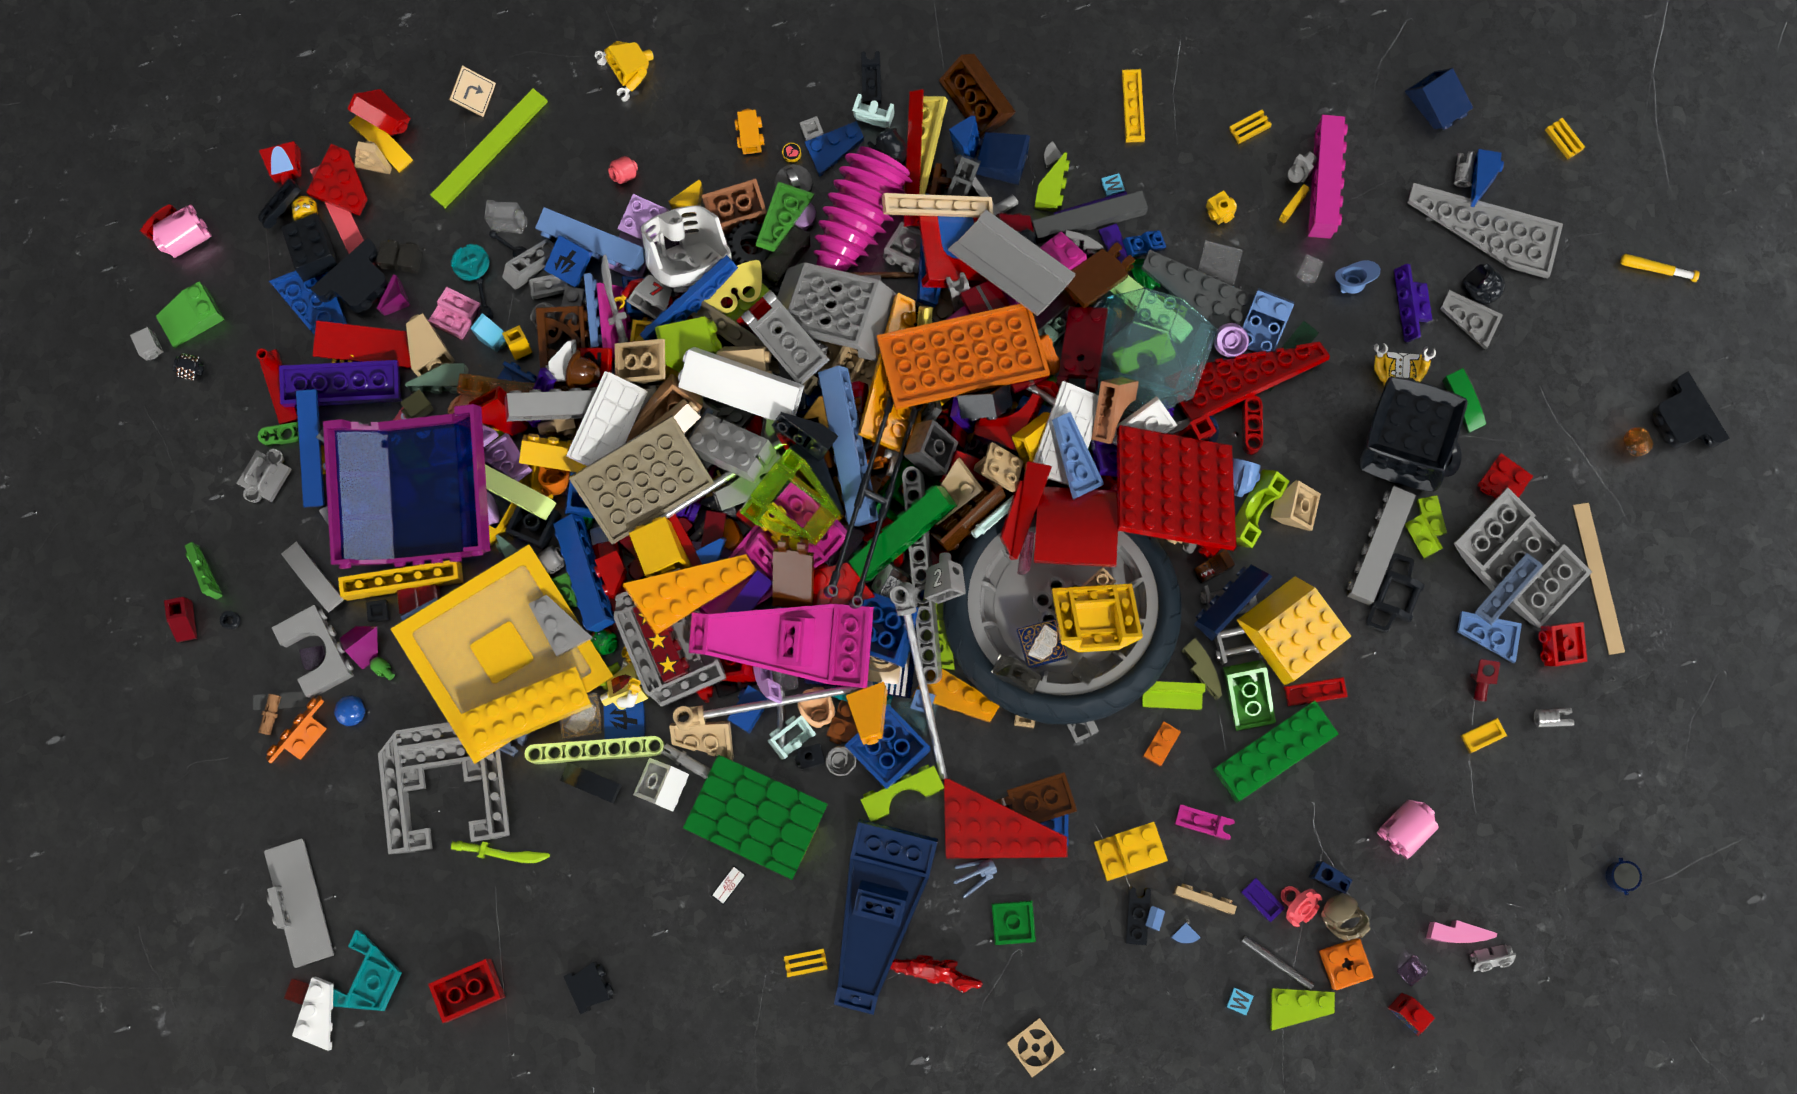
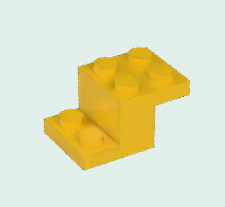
M1155 822L1093 842L1106 881L1168 861Z

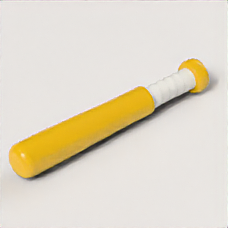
M1623 254L1620 263L1624 266L1670 276L1691 279L1692 282H1697L1700 274L1697 270L1691 272L1678 269L1672 265L1629 254Z

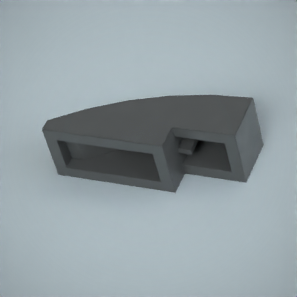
M963 154L946 195L967 196L981 161Z

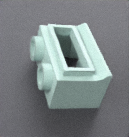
M858 94L852 110L854 118L882 128H890L894 117V104L890 103L887 111L878 108L877 101H872L870 105L861 103L862 95Z
M793 715L785 721L787 726L781 730L778 727L769 734L771 738L767 741L781 760L787 758L792 751L798 749L806 740L816 735L802 715L797 718ZM797 724L803 732L783 748H780L776 740Z

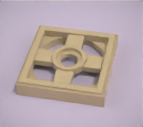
M1040 1018L1007 1042L1031 1077H1034L1065 1053ZM1039 1029L1046 1034L1040 1039H1034L1029 1031ZM1023 1037L1028 1045L1027 1049L1019 1054L1018 1042ZM1052 1041L1054 1051L1053 1055L1048 1058L1043 1050L1044 1046ZM1034 1043H1037L1040 1046V1049L1037 1052H1034L1032 1050V1045ZM1033 1055L1037 1056L1042 1064L1040 1066H1031L1025 1061Z

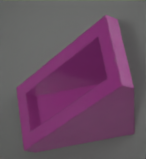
M396 275L392 276L377 307L380 313L385 316L411 306L403 284Z
M355 626L339 638L345 652L361 669L366 668L370 665L373 658L378 657L377 626Z

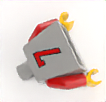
M648 275L645 279L631 280L621 292L622 295L614 298L615 302L619 301L622 303L618 309L619 311L624 308L627 298L628 303L655 320L661 312L667 310L674 302L671 296V287L660 283L652 275Z

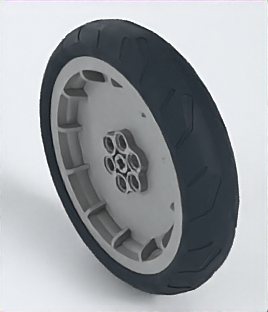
M1037 509L1017 560H1010L1008 550L1000 539L1007 514L988 529L984 535L981 534L978 538H975L971 534L967 537L953 559V562L960 564L963 568L966 594L943 602V619L951 651L960 668L976 688L990 701L1011 713L1046 724H1078L1111 716L1135 702L1156 683L1174 653L1181 627L1182 609L1181 591L1175 570L1169 556L1156 537L1118 531L1116 567H1104L1117 581L1116 584H1132L1143 634L1142 639L1119 650L1077 652L1059 643L1061 640H1059L1058 635L1057 646L1060 649L1056 650L1057 654L1054 655L1052 653L1049 661L1037 664L1034 663L1041 660L1028 655L1026 657L1028 652L1025 653V651H1030L1035 638L1039 635L1037 633H1040L1038 631H1041L1044 626L1041 623H1044L1043 619L1045 617H1051L1055 620L1052 623L1053 625L1050 624L1048 626L1057 632V628L1054 627L1057 624L1051 586L1058 584L1061 588L1081 587L1103 566L1034 563ZM1044 598L1048 604L1041 606L1037 603V600Z

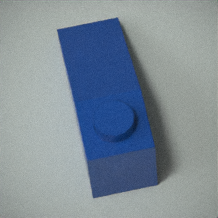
M1478 149L1472 176L1470 207H1475L1495 180L1498 172H1502L1504 161H1501V152Z

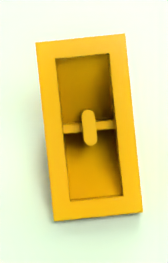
M697 180L670 199L668 202L671 209L701 206V195H703L701 181Z

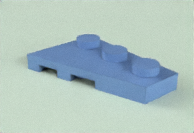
M1460 612L1458 633L1512 663L1516 662L1521 623L1497 619L1491 626L1477 614Z

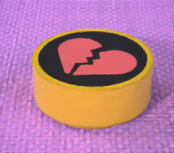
M795 143L786 144L782 149L784 160L789 163L797 162L801 158L800 147Z

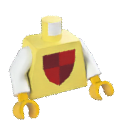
M626 647L622 650V657L626 659L623 660L621 669L613 675L614 677L607 681L608 692L600 696L605 706L614 703L621 710L633 707L635 704L648 699V695L641 686V681H639Z

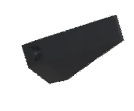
M798 444L790 446L788 448L789 452L802 468L809 473L811 479L823 491L837 511L844 516L846 512L825 455L819 461Z

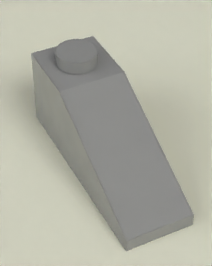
M547 238L505 264L502 278L515 290L523 286L546 266L555 244Z

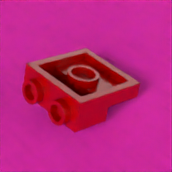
M1500 453L1477 486L1480 487L1483 493L1497 498L1506 488H1509L1519 498L1533 478V475Z
M1584 622L1541 626L1538 637L1543 645L1540 657L1545 666H1562L1587 662Z

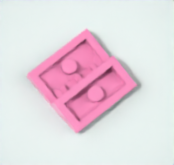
M446 287L437 301V308L428 321L433 326L463 340L475 319L480 303Z

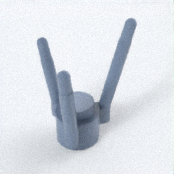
M981 858L976 861L955 865V869L974 865L978 866H976L977 870L954 880V884L978 874L984 877L964 893L963 898H966L985 882L994 878L993 874L997 873V869L991 858L986 860Z

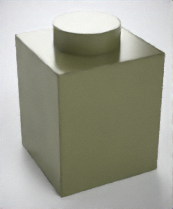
M420 389L400 402L403 407L401 412L406 419L425 417L434 410Z

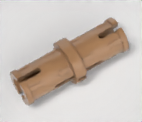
M268 694L265 709L261 713L263 717L258 733L271 735L275 718L278 717L277 711L281 696Z

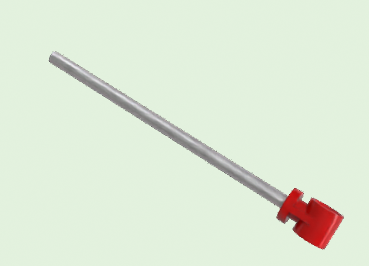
M779 432L776 434L779 440L772 445L775 450L784 447L787 451L790 447L789 444L796 443ZM729 471L715 479L713 485L660 517L670 518L736 475Z

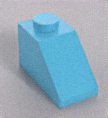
M481 314L470 328L479 341L495 352L503 349L507 344L502 335L504 331L484 314Z

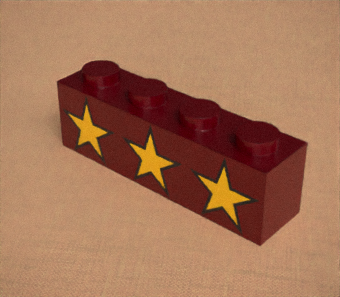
M637 606L632 608L663 682L668 683L688 674L690 665L685 656L682 657L680 652L682 649L681 643L678 638H674L672 633L674 631L673 625L655 635Z

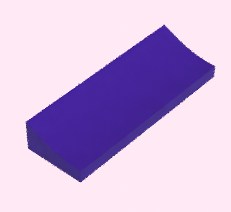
M398 360L279 366L280 404L284 407H297L296 391L316 389L318 392V406L402 402Z

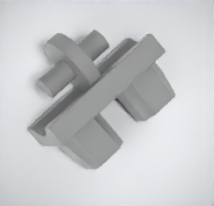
M1311 151L1304 157L1299 154L1292 167L1288 170V179L1294 183L1300 181L1305 183L1314 168L1313 164L1318 158Z

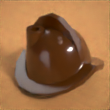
M576 349L566 369V384L569 389H581V386L593 384L599 380L601 375L597 364L588 358L580 356L579 349Z

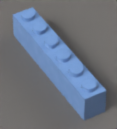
M545 207L535 227L541 231V236L550 240L552 237L558 238L559 235L566 237L593 252L592 257L599 259L600 256L603 257L606 254L609 264L616 266V263L621 264L622 269L631 273L633 270L640 272L645 261V250L643 247Z

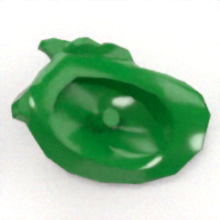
M1135 259V262L1132 263L1134 268L1131 271L1136 282L1149 292L1156 285L1160 288L1161 284L1155 282L1141 269L1145 259Z

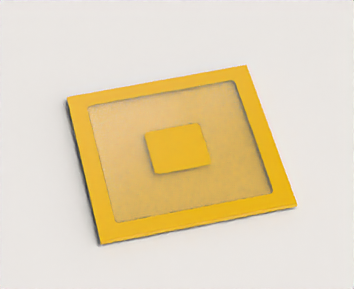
M530 545L525 546L391 628L394 636L474 764L509 742L478 754L475 752L461 717L462 713L575 666L587 693L614 677L591 640L559 657L555 655L529 603L547 595L579 625L580 623Z

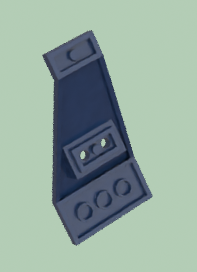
M859 819L849 863L839 978L834 1005L874 1015L878 995L929 879L938 842L937 838ZM867 902H872L873 905H868Z

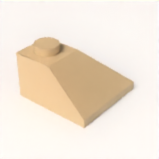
M1295 480L1285 489L1281 498L1274 501L1271 518L1284 525L1312 531L1321 494L1304 483Z

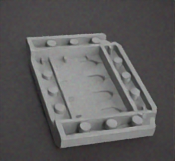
M627 591L615 596L614 620L639 681H641V686L644 692L661 707L727 679L720 658L689 653L692 613H700V610L697 609L673 624L674 631H672L674 638H678L681 643L682 649L680 652L682 657L685 656L689 662V673L668 683L663 682L632 609L636 607L635 603Z

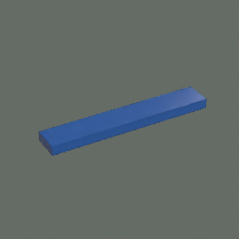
M316 389L296 391L303 507L325 506L321 440L316 438L320 431L318 392Z

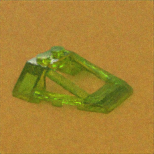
M790 448L773 464L740 510L742 515L758 526L799 540L801 537L809 538V543L814 545L818 544L841 514L806 460ZM798 469H800L818 492L795 476ZM788 480L820 504L803 528L771 504V501ZM768 511L789 528L762 516Z

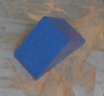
M722 537L696 550L702 565L720 561L727 538Z

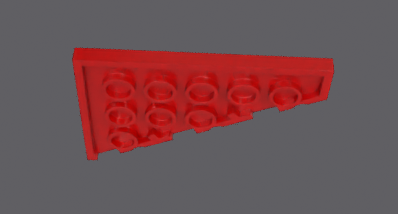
M944 779L946 858L1068 857L1066 835L1056 832L951 779Z

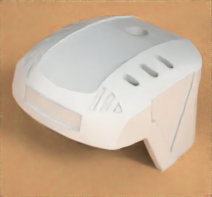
M702 206L676 208L649 219L641 226L647 269L660 283L668 287L681 288L694 285L702 278L704 273L710 271L726 255L732 260L731 251L726 243L718 216ZM695 212L697 214L694 216L682 217V214ZM686 221L698 222V224L684 225L683 223ZM655 225L654 228H652L650 231L646 233V230L650 226ZM698 229L699 232L685 233V230ZM656 233L653 238H650L652 234ZM664 236L671 241H679L680 245L666 250Z

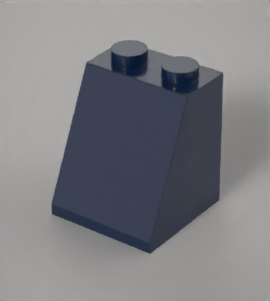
M1453 68L1434 71L1405 90L1407 96L1434 129L1442 128L1445 130L1451 127L1453 121L1466 117L1468 111L1473 108Z
M985 132L984 139L980 138L978 144L979 156L975 155V159L981 161L976 174L1019 185L1029 151L1030 136Z

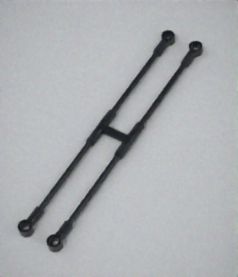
M890 389L886 391L887 400L884 407V415L866 472L863 474L854 503V511L835 571L832 572L829 585L824 588V595L828 598L838 594L837 584L840 577V569L864 497L882 504L860 581L857 583L853 597L848 602L852 609H857L863 604L861 597L865 587L864 582L883 520L886 519L895 489L894 484L912 426L915 424L918 411L923 408V404L917 405L918 408L915 406L909 407L908 425L885 495L882 496L867 489L884 428L894 404ZM829 588L833 590V594L829 592Z

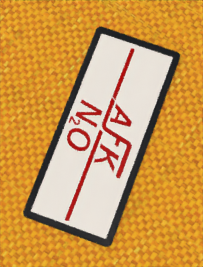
M733 866L711 896L724 905L746 874Z

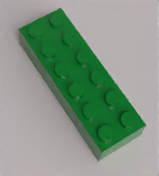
M1314 701L1215 767L1213 771L1235 803H1237L1333 739L1339 733L1318 703Z

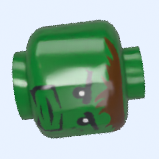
M605 628L599 632H589V635L593 638L591 642L599 654L606 655L614 652L618 641L613 631Z

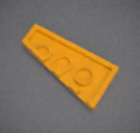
M931 669L928 671L927 677L933 681L936 674ZM942 669V678L938 683L927 684L929 693L935 694L934 705L943 706L949 710L958 711L983 721L991 722L1000 707L990 701L980 691Z

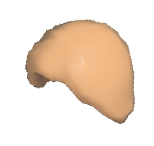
M813 687L803 691V693L825 689L823 687ZM832 697L798 702L797 706L800 714L809 725L815 728H821L829 724L835 716Z

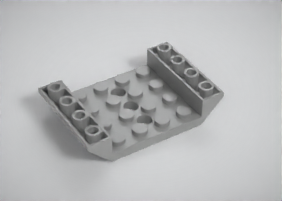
M804 262L787 268L777 297L811 338L858 349L859 358L877 362L880 350L876 337L879 334L885 333L893 300L897 293L880 280ZM835 286L842 288L839 292H834L831 289ZM830 302L836 304L834 308L826 307V305ZM822 319H829L831 321L827 325L820 323ZM777 327L775 332L780 333L782 328Z

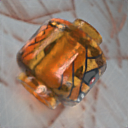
M1632 428L1624 435V444L1628 452L1633 456L1646 455L1653 448V440L1645 428Z

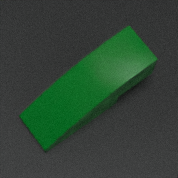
M1464 368L1447 375L1442 380L1446 389L1466 398L1468 401L1463 419V425L1467 432L1470 433L1485 426L1486 421L1482 408Z

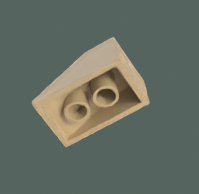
M665 339L616 343L615 375L632 384H644L666 379Z

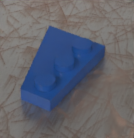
M857 121L806 141L805 146L819 177L829 167H833L841 157L851 152L863 142L864 136Z

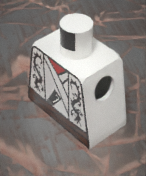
M890 563L876 576L872 589L876 594L890 598V592L895 586L902 582L912 584V578L910 574ZM900 589V595L906 598L905 592Z

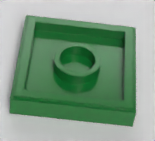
M1032 901L992 904L995 945L1036 942Z

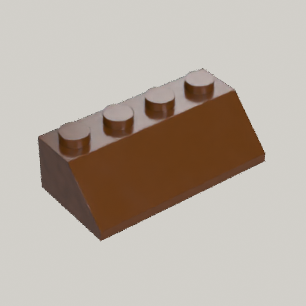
M975 54L960 55L939 79L965 118L967 119L970 116L976 117L980 138L985 136V132L991 133L1004 125L1016 112Z

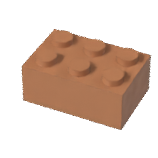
M756 179L701 195L705 208L718 216L724 235L731 233L734 227L737 228V225L741 222L743 225L745 221H750V224L753 221H758L757 224L764 223L767 211Z

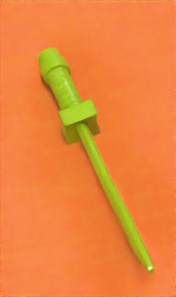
M452 841L451 849L477 852L479 855L476 857L485 858V855L520 863H537L550 857L549 853L530 851L505 852L489 848L488 845L490 843L483 841L481 845L463 841Z

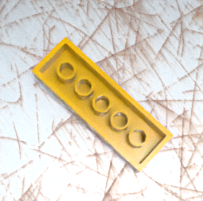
M575 666L461 714L475 752L480 754L593 706Z

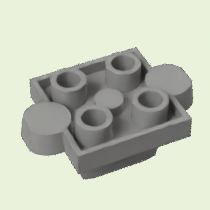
M270 449L265 455L256 450L236 483L245 488L243 492L244 499L252 503L259 502L261 498L273 502L292 470L290 467L282 464L284 461L282 452L277 449Z

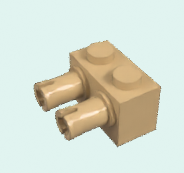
M558 419L539 423L538 431L541 435L546 434L547 437L562 434L573 440L583 419Z

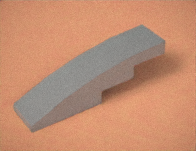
M297 541L281 553L298 577L328 612L344 600L340 597V593Z

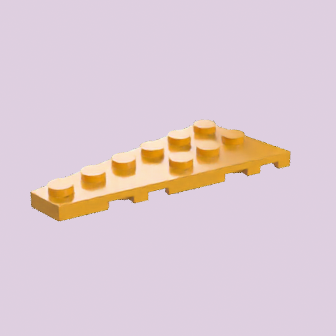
M745 554L623 583V587L655 635H658L750 577L757 570Z

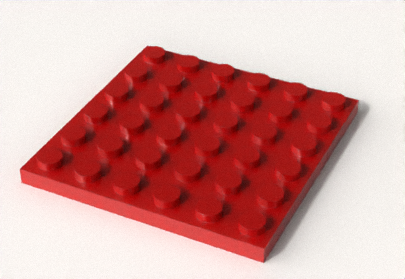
M1119 425L1117 428V531L1233 551L1236 548L1232 445Z

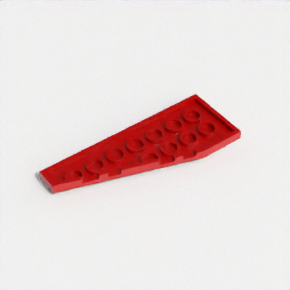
M1319 341L1296 345V348L1284 350V348H1278L1273 352L1266 353V351L1238 355L1232 359L1223 360L1219 358L1215 359L1214 362H1197L1165 377L1163 382L1191 422L1206 414L1212 416L1330 359V355Z

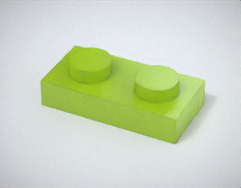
M1438 496L1418 499L1420 515H1425L1435 535L1447 534Z
M1424 514L1405 523L1423 558L1443 549Z

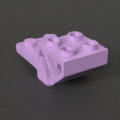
M633 194L618 226V230L621 231L619 238L644 248L641 226L649 219L669 210ZM655 225L650 226L646 230V233L650 231L652 228H654ZM656 233L652 234L650 238H653ZM644 261L640 272L633 270L632 273L622 269L621 264L616 263V266L608 263L609 269L625 276L644 277L647 271L646 261Z

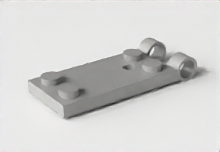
M769 290L763 298L772 309L759 320L749 310L741 317L795 382L803 384L830 359L786 309L778 297ZM777 327L782 328L780 333L775 332Z

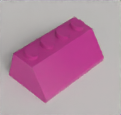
M597 283L603 348H612V362H615V344L618 343L619 339L615 324L609 325L608 319L613 317L604 283ZM612 285L614 298L622 295V286ZM619 301L615 302L617 309H619L622 303ZM624 305V308L620 311L618 310V313H626L627 318L623 319L622 322L626 338L630 342L632 329H629V323L632 322V319L627 314L626 305Z

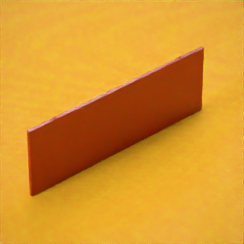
M316 321L313 347L314 357L357 362L398 360L399 366L411 368L407 331Z

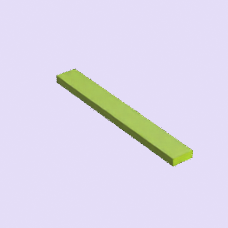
M533 88L430 194L431 197L446 209L546 105L547 99Z

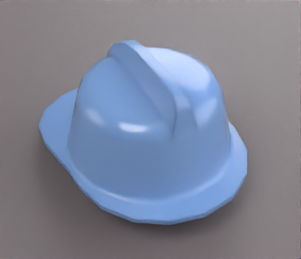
M1363 260L1338 269L1335 273V279L1339 283L1342 293L1355 294L1361 292L1367 283L1377 279L1381 269L1377 263Z

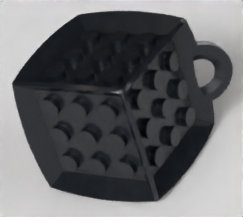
M1389 377L1376 407L1367 443L1360 457L1361 470L1400 485L1431 492L1438 490L1443 482V478L1454 475L1461 464L1462 453L1457 439L1467 409V399L1430 384L1405 378ZM1452 455V462L1450 463V465L1447 466Z

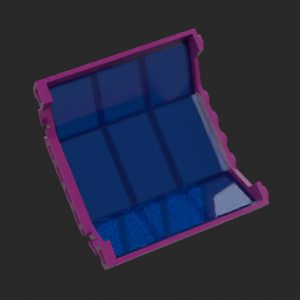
M474 404L454 406L455 413L370 422V426L369 424H359L358 422H350L343 419L323 421L331 565H338L339 569H349L352 565L394 564V567H406V563H413V566L424 565L425 561H431V564L443 563L445 559H450V562H460L462 558L481 556L483 553L490 551L482 409L480 406Z

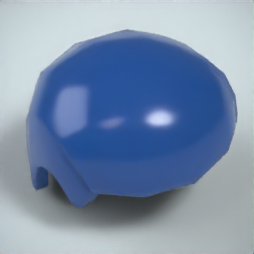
M349 695L342 697L336 703L334 715L340 724L349 727L357 725L363 720L366 709L361 698Z

